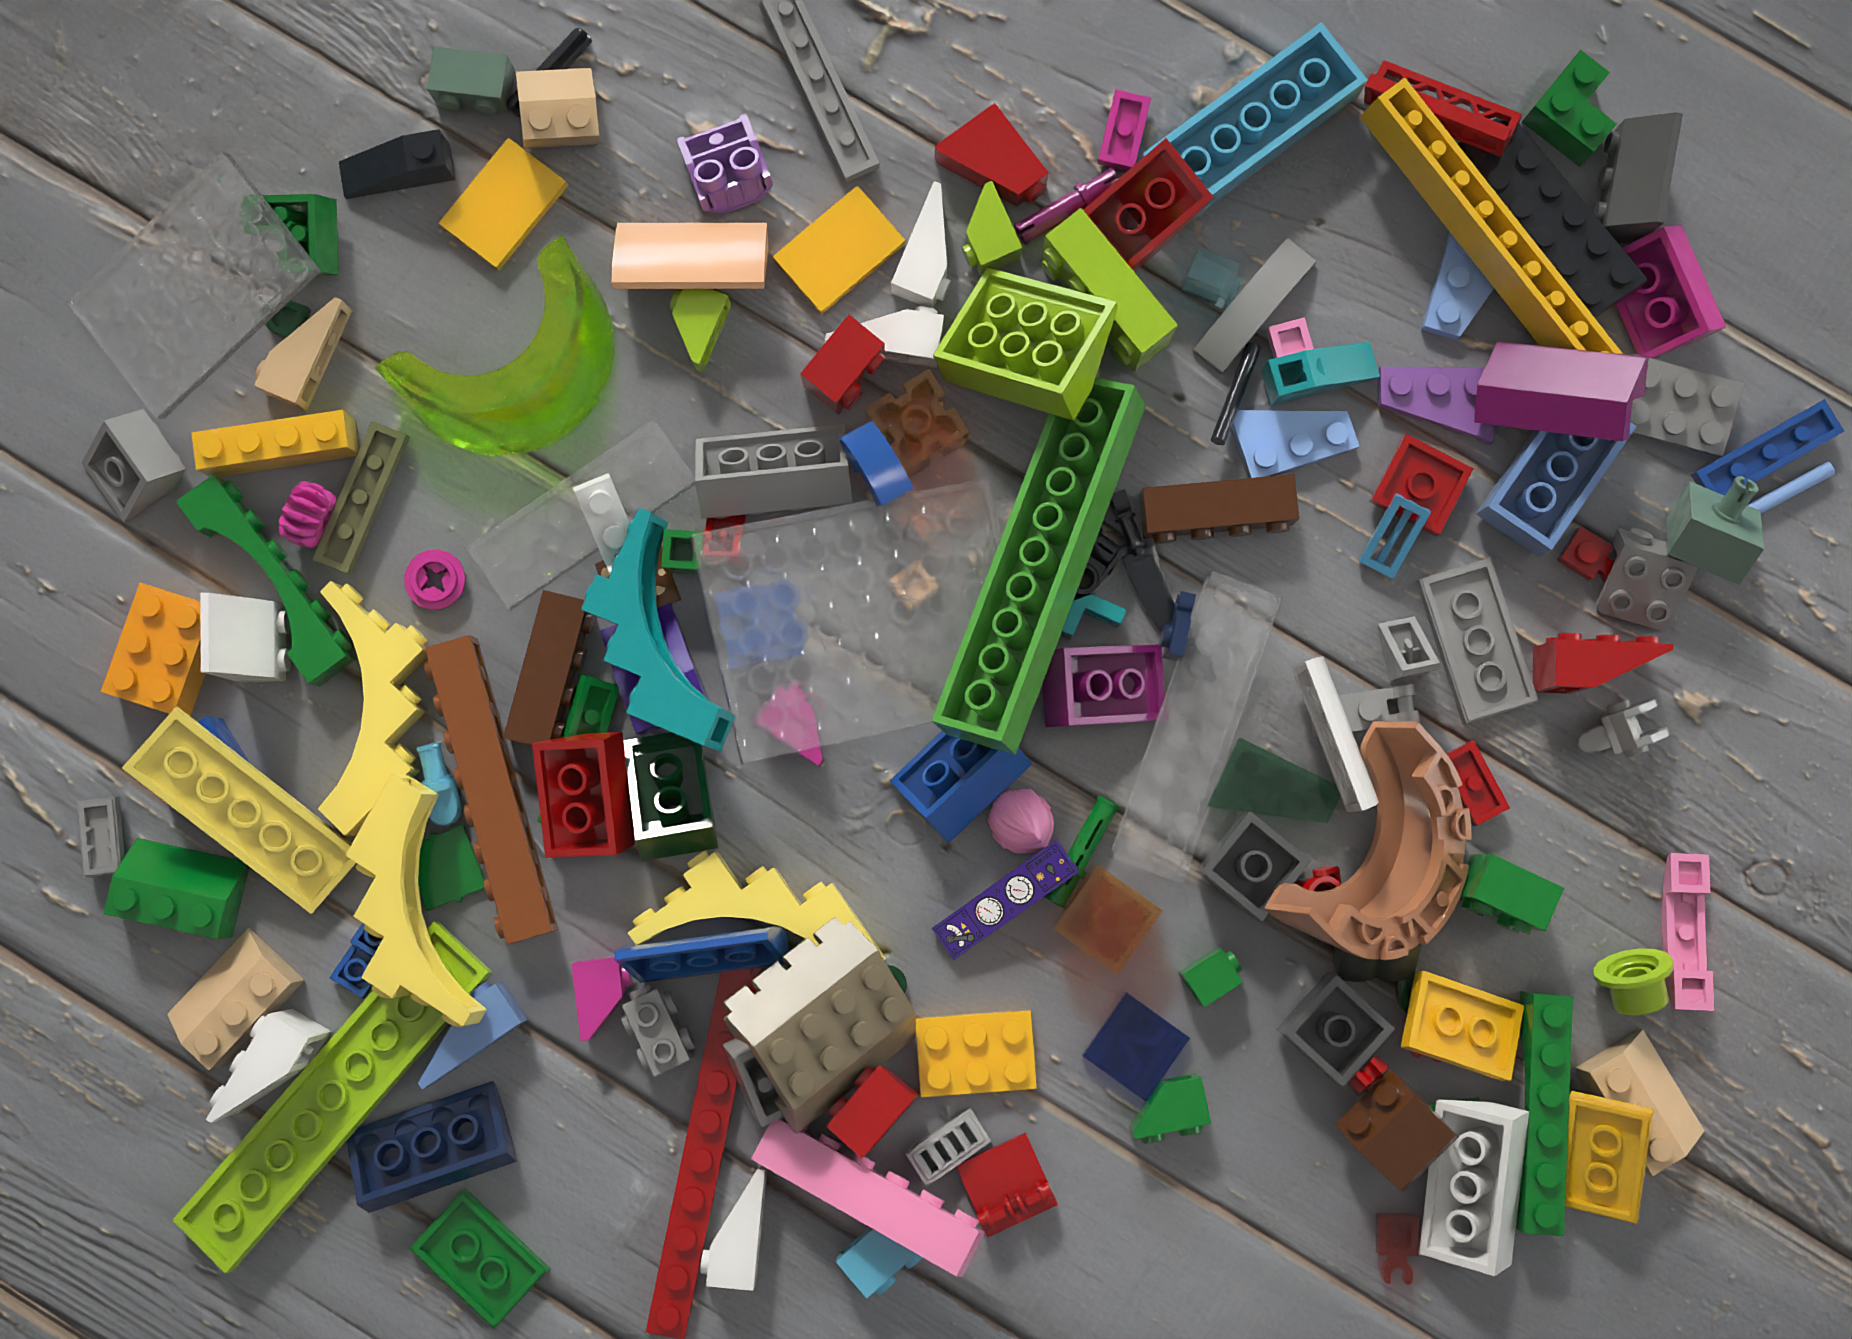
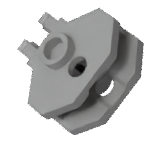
M1656 697L1632 705L1630 700L1627 699L1608 706L1609 714L1601 717L1603 724L1590 728L1589 731L1582 732L1578 737V747L1588 754L1612 747L1615 754L1624 752L1626 758L1648 751V744L1668 737L1670 732L1667 726L1645 733L1641 731L1635 715L1658 707Z

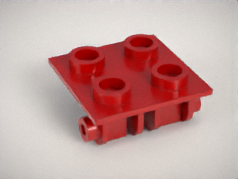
M1026 1132L969 1158L956 1166L987 1238L1058 1205Z

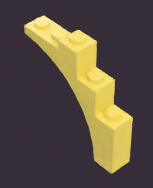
M330 581L320 592L339 614L353 640L361 667L364 703L361 730L352 758L337 786L320 805L318 810L344 836H356L390 775H409L414 778L420 772L413 764L416 757L401 743L397 746L394 744L426 712L418 704L422 698L407 684H404L402 687L400 685L422 664L423 659L427 658L424 644L428 640L412 625L406 628L395 623L387 631L386 629L390 626L388 621L374 609L369 613L360 604L363 597L352 586L346 583L342 587Z
M391 774L345 855L357 863L356 869L374 878L353 917L365 924L363 928L369 934L383 939L361 978L373 985L371 989L374 993L385 999L410 995L414 1001L421 1005L433 1006L442 1012L441 1018L455 1027L480 1023L487 1009L465 992L445 968L431 942L421 909L418 885L420 849L427 821L439 794L409 775Z
M706 850L687 863L690 870L684 873L683 876L691 888L686 891L684 886H681L664 898L667 903L666 906L656 913L652 908L643 912L632 921L636 927L628 932L636 945H640L667 929L693 920L716 917L749 918L781 926L805 939L809 938L814 945L819 946L820 944L815 940L813 933L836 917L843 925L851 922L878 949L883 959H886L834 883L825 887L821 881L803 894L807 901L801 904L776 868L767 871L762 866L745 878L748 886L743 888L718 852H714L709 856Z

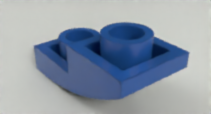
M869 421L838 438L854 472L861 473L876 506H883L914 489L895 452L873 421Z
M364 923L361 924L351 939L350 943L352 945L329 977L332 981L362 999L366 998L373 985L361 977L383 940L365 931L363 928Z

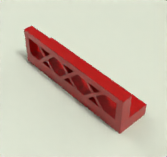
M1383 60L1377 74L1371 73L1364 90L1365 104L1371 105L1378 97L1397 84L1386 79L1387 74L1400 80L1406 78L1409 83L1414 85L1412 86L1453 139L1502 157L1522 117L1521 113ZM1422 91L1434 92L1437 98L1424 94ZM1461 103L1471 108L1472 112L1455 105ZM1497 117L1508 121L1509 124L1506 126L1491 119Z

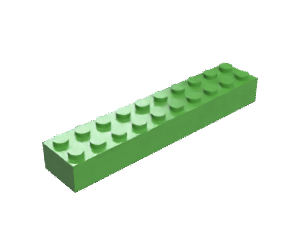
M1095 378L1093 388L1074 421L1049 413L931 720L946 735L1016 755L1146 407L1135 385Z

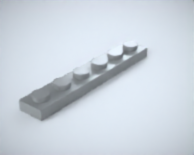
M760 0L845 182L848 183L879 169L880 163L803 0Z

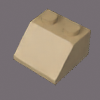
M591 68L516 72L524 149L599 144L597 107Z

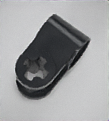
M1100 528L1084 574H1087L1091 580V587L1087 589L1078 588L1074 600L1094 594L1107 574H1111L1129 549L1125 545L1120 547L1103 535L1102 528Z

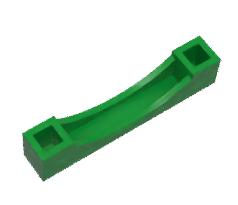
M214 474L178 499L176 501L198 532L209 537L217 533L226 536L248 552L267 573L282 599L290 623L292 649L286 654L308 684L320 687L356 660L350 651L354 647L352 642L341 629L335 631L329 623L328 619L332 616L325 605L319 599L313 601L307 593L306 589L310 587L309 583L297 569L291 571L284 561L288 557L287 553L275 539L269 541L262 531L266 527L263 520L253 509L248 511L240 501L244 498V495L231 479L225 481Z
M1520 991V1004L1524 1005L1520 1027L1525 1071L1524 1110L1529 1111L1516 1229L1524 1234L1564 1236L1573 997L1555 993Z

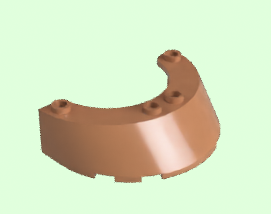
M1373 721L1361 743V756L1369 771L1379 803L1377 804V818L1373 841L1364 862L1349 880L1331 890L1315 892L1302 888L1297 884L1283 883L1273 892L1264 909L1284 924L1347 953L1366 959L1391 960L1409 955L1408 951L1420 943L1427 944L1438 934L1453 913L1461 896L1469 865L1463 863L1466 840H1472L1469 808H1463L1458 787L1463 784L1455 766L1419 722Z

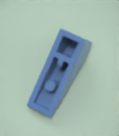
M488 980L472 991L471 996L483 1005L487 1011L480 1023L462 1027L451 1025L418 1082L422 1090L432 1086L528 1020L504 982L492 985Z

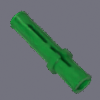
M1101 796L1097 797V801L1068 852V855L1080 871L1044 896V898L1062 908L1066 907V903L1079 879L1084 880L1087 874L1085 868L1101 842L1115 813L1120 808Z

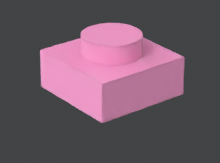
M1305 317L1270 326L1266 330L1274 358L1314 349Z

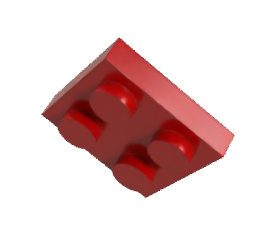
M1406 433L1402 437L1369 502L1386 511L1394 495L1397 493L1403 496V498L1429 509L1431 514L1422 530L1437 537L1440 535L1474 468ZM1399 506L1395 516L1400 518L1405 508ZM1412 512L1407 522L1413 525L1418 515Z

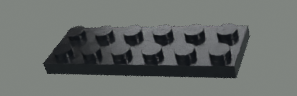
M1497 117L1493 119V121H1496L1506 126H1508L1509 124L1508 121L1502 120ZM1520 123L1502 157L1461 141L1457 143L1594 318L1645 285L1648 280Z

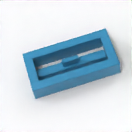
M1396 493L1362 552L1359 562L1394 579L1431 511ZM1399 506L1405 508L1376 560L1370 558ZM1413 512L1418 517L1388 567L1383 563Z

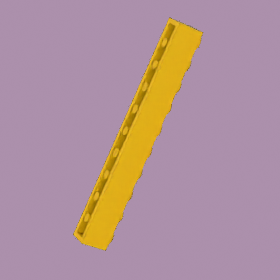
M1402 79L1378 97L1360 116V119L1539 346L1623 354L1407 79Z

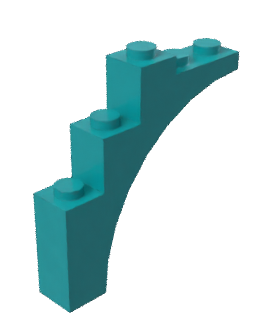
M638 508L635 518L628 525L627 536L621 551L613 561L609 579L598 574L595 575L592 584L586 590L585 601L581 610L618 625L615 634L608 641L607 653L603 661L641 676L638 685L634 687L630 694L626 713L721 752L736 715L712 703L697 690L677 666L663 637L656 604V573L659 552L663 542L664 529H667L669 522L650 511Z

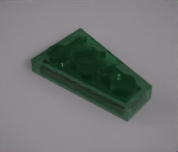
M1238 738L1205 807L1239 812L1251 811L1254 814L1328 823L1339 801L1340 793L1336 784L1257 745Z

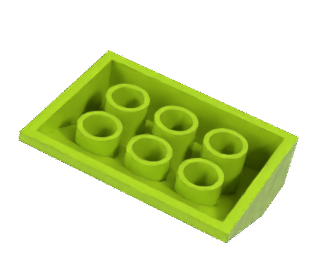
M987 267L939 344L933 357L948 383L1074 421L1093 388L1118 305L1117 302Z

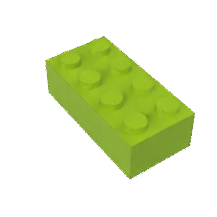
M1082 208L1045 235L1041 266L1049 278L1053 281L1058 279L1067 289L1117 302L1118 309L1108 341L1113 345L1111 351L1121 365L1124 367L1129 365L1135 372L1169 345L1178 324Z

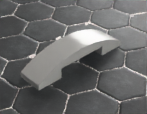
M1287 238L1226 308L1197 344L1193 352L1222 375L1285 297L1312 268L1316 260Z

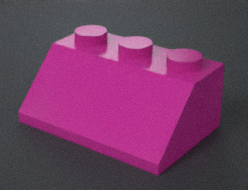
M1682 225L1664 226L1623 248L1648 279L1644 286L1616 304L1637 355L1654 359L1693 344L1726 328Z

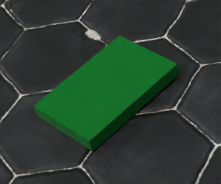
M466 1188L455 1197L409 1248L493 1329L498 1326L550 1268Z

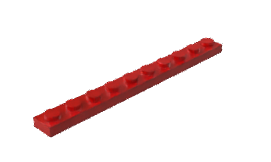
M762 967L720 973L646 1327L647 1333L676 1339H685L738 1086V1081L723 1047V1044L735 1039L723 1018L730 1014L724 1007L723 1002L745 985L756 994L757 990L751 981L761 974Z

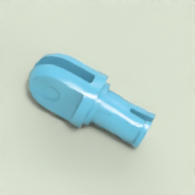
M441 742L419 746L416 749L419 753L425 778L422 784L439 794L429 816V821L437 826H449L455 823L462 814L463 805L460 791L455 778L447 774Z

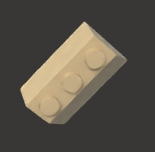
M247 928L167 1015L180 1044L210 1071L224 1067L252 1038L250 1037V1032L261 1016L266 1017L267 1014L276 1012L305 980L251 928Z
M1643 1029L1635 1031L1575 1068L1591 1095L1654 1109L1646 1174L1654 1176L1686 1157L1703 1134V1127Z

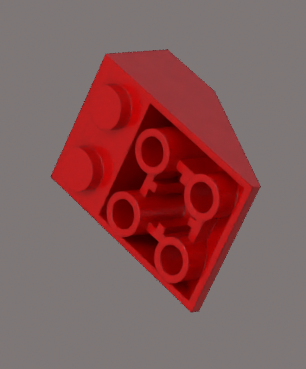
M1560 633L1557 634V637L1546 638V643L1533 647L1532 682L1536 693L1572 694L1595 688L1672 651L1673 644L1659 643V637L1639 636L1635 637V640L1621 642L1620 635H1597L1596 639L1582 640V634Z

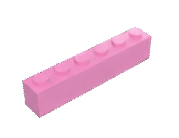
M780 1118L769 1124L751 1158L753 1161L951 1274L964 1276L985 1232L976 1228L979 1220L957 1209L955 1215L941 1208L944 1203L942 1199L925 1190L922 1191L920 1196L908 1190L907 1186L910 1183L908 1180L891 1171H888L886 1177L873 1170L876 1163L869 1158L863 1157L861 1159L856 1153L851 1158L839 1151L842 1144L823 1133L817 1139L807 1133L806 1130L809 1125L796 1134L784 1119Z

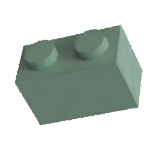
M433 46L427 90L435 103L445 109L458 110L460 106L472 107L484 114H496L497 111L509 112L507 100L511 97L515 69L508 55Z

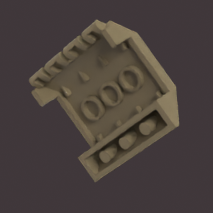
M836 917L813 933L815 940L820 944L816 947L807 938L782 957L785 964L789 967L788 970H785L778 962H775L754 978L751 982L758 993L754 994L745 985L723 1002L724 1007L730 1013L723 1018L734 1038L747 1043L780 1095L775 1100L776 1105L796 1134L830 1108L843 1095L856 1086L854 1082L869 1065L875 1070L916 1038V1013L880 952L851 922L843 925Z

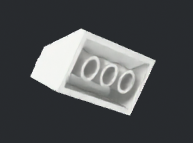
M1437 1100L1435 1112L1459 1138L1429 1166L1419 1254L1496 1276L1512 1264L1529 1111L1493 1102Z

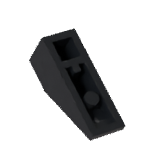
M440 129L402 135L338 161L345 199L455 180L450 144Z

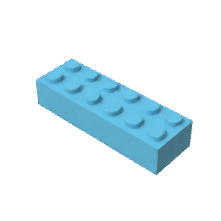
M1320 22L1145 151L1141 159L1167 138L1215 197L1199 213L1201 214L1359 97L1368 79L1324 24Z

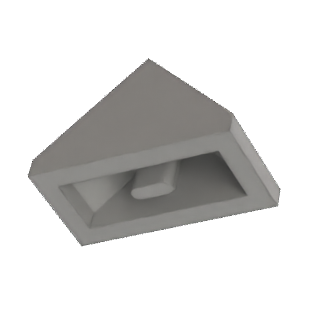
M1415 616L1378 624L1379 637L1390 681L1424 675L1440 669V662Z

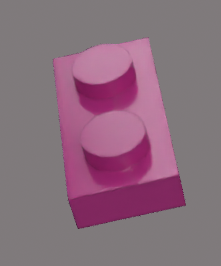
M1115 89L1097 162L1098 165L1128 171L1136 164L1151 97Z

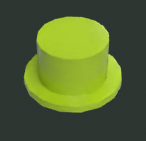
M1646 948L1631 949L1609 955L1600 960L1593 968V975L1597 983L1609 988L1613 1007L1618 1013L1644 1015L1656 1012L1668 1004L1669 995L1665 978L1674 970L1672 956L1665 951Z

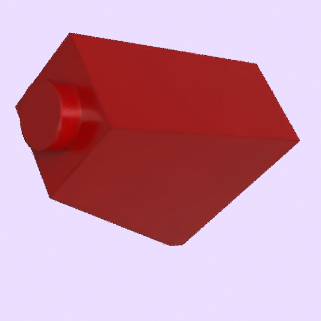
M995 103L935 145L934 159L939 165L982 188L985 183L992 181L999 197L1015 206L1020 205L1025 200L1031 203L1046 191L1045 186L1047 185L1049 172Z

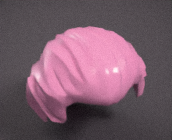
M1030 788L1008 789L1006 792L1003 791L992 802L993 806L989 812L987 822L989 823V828L993 831V838L1004 850L1007 849L1015 854H1036L1048 846L1053 834L1054 819L1050 805L1042 796L1037 795Z

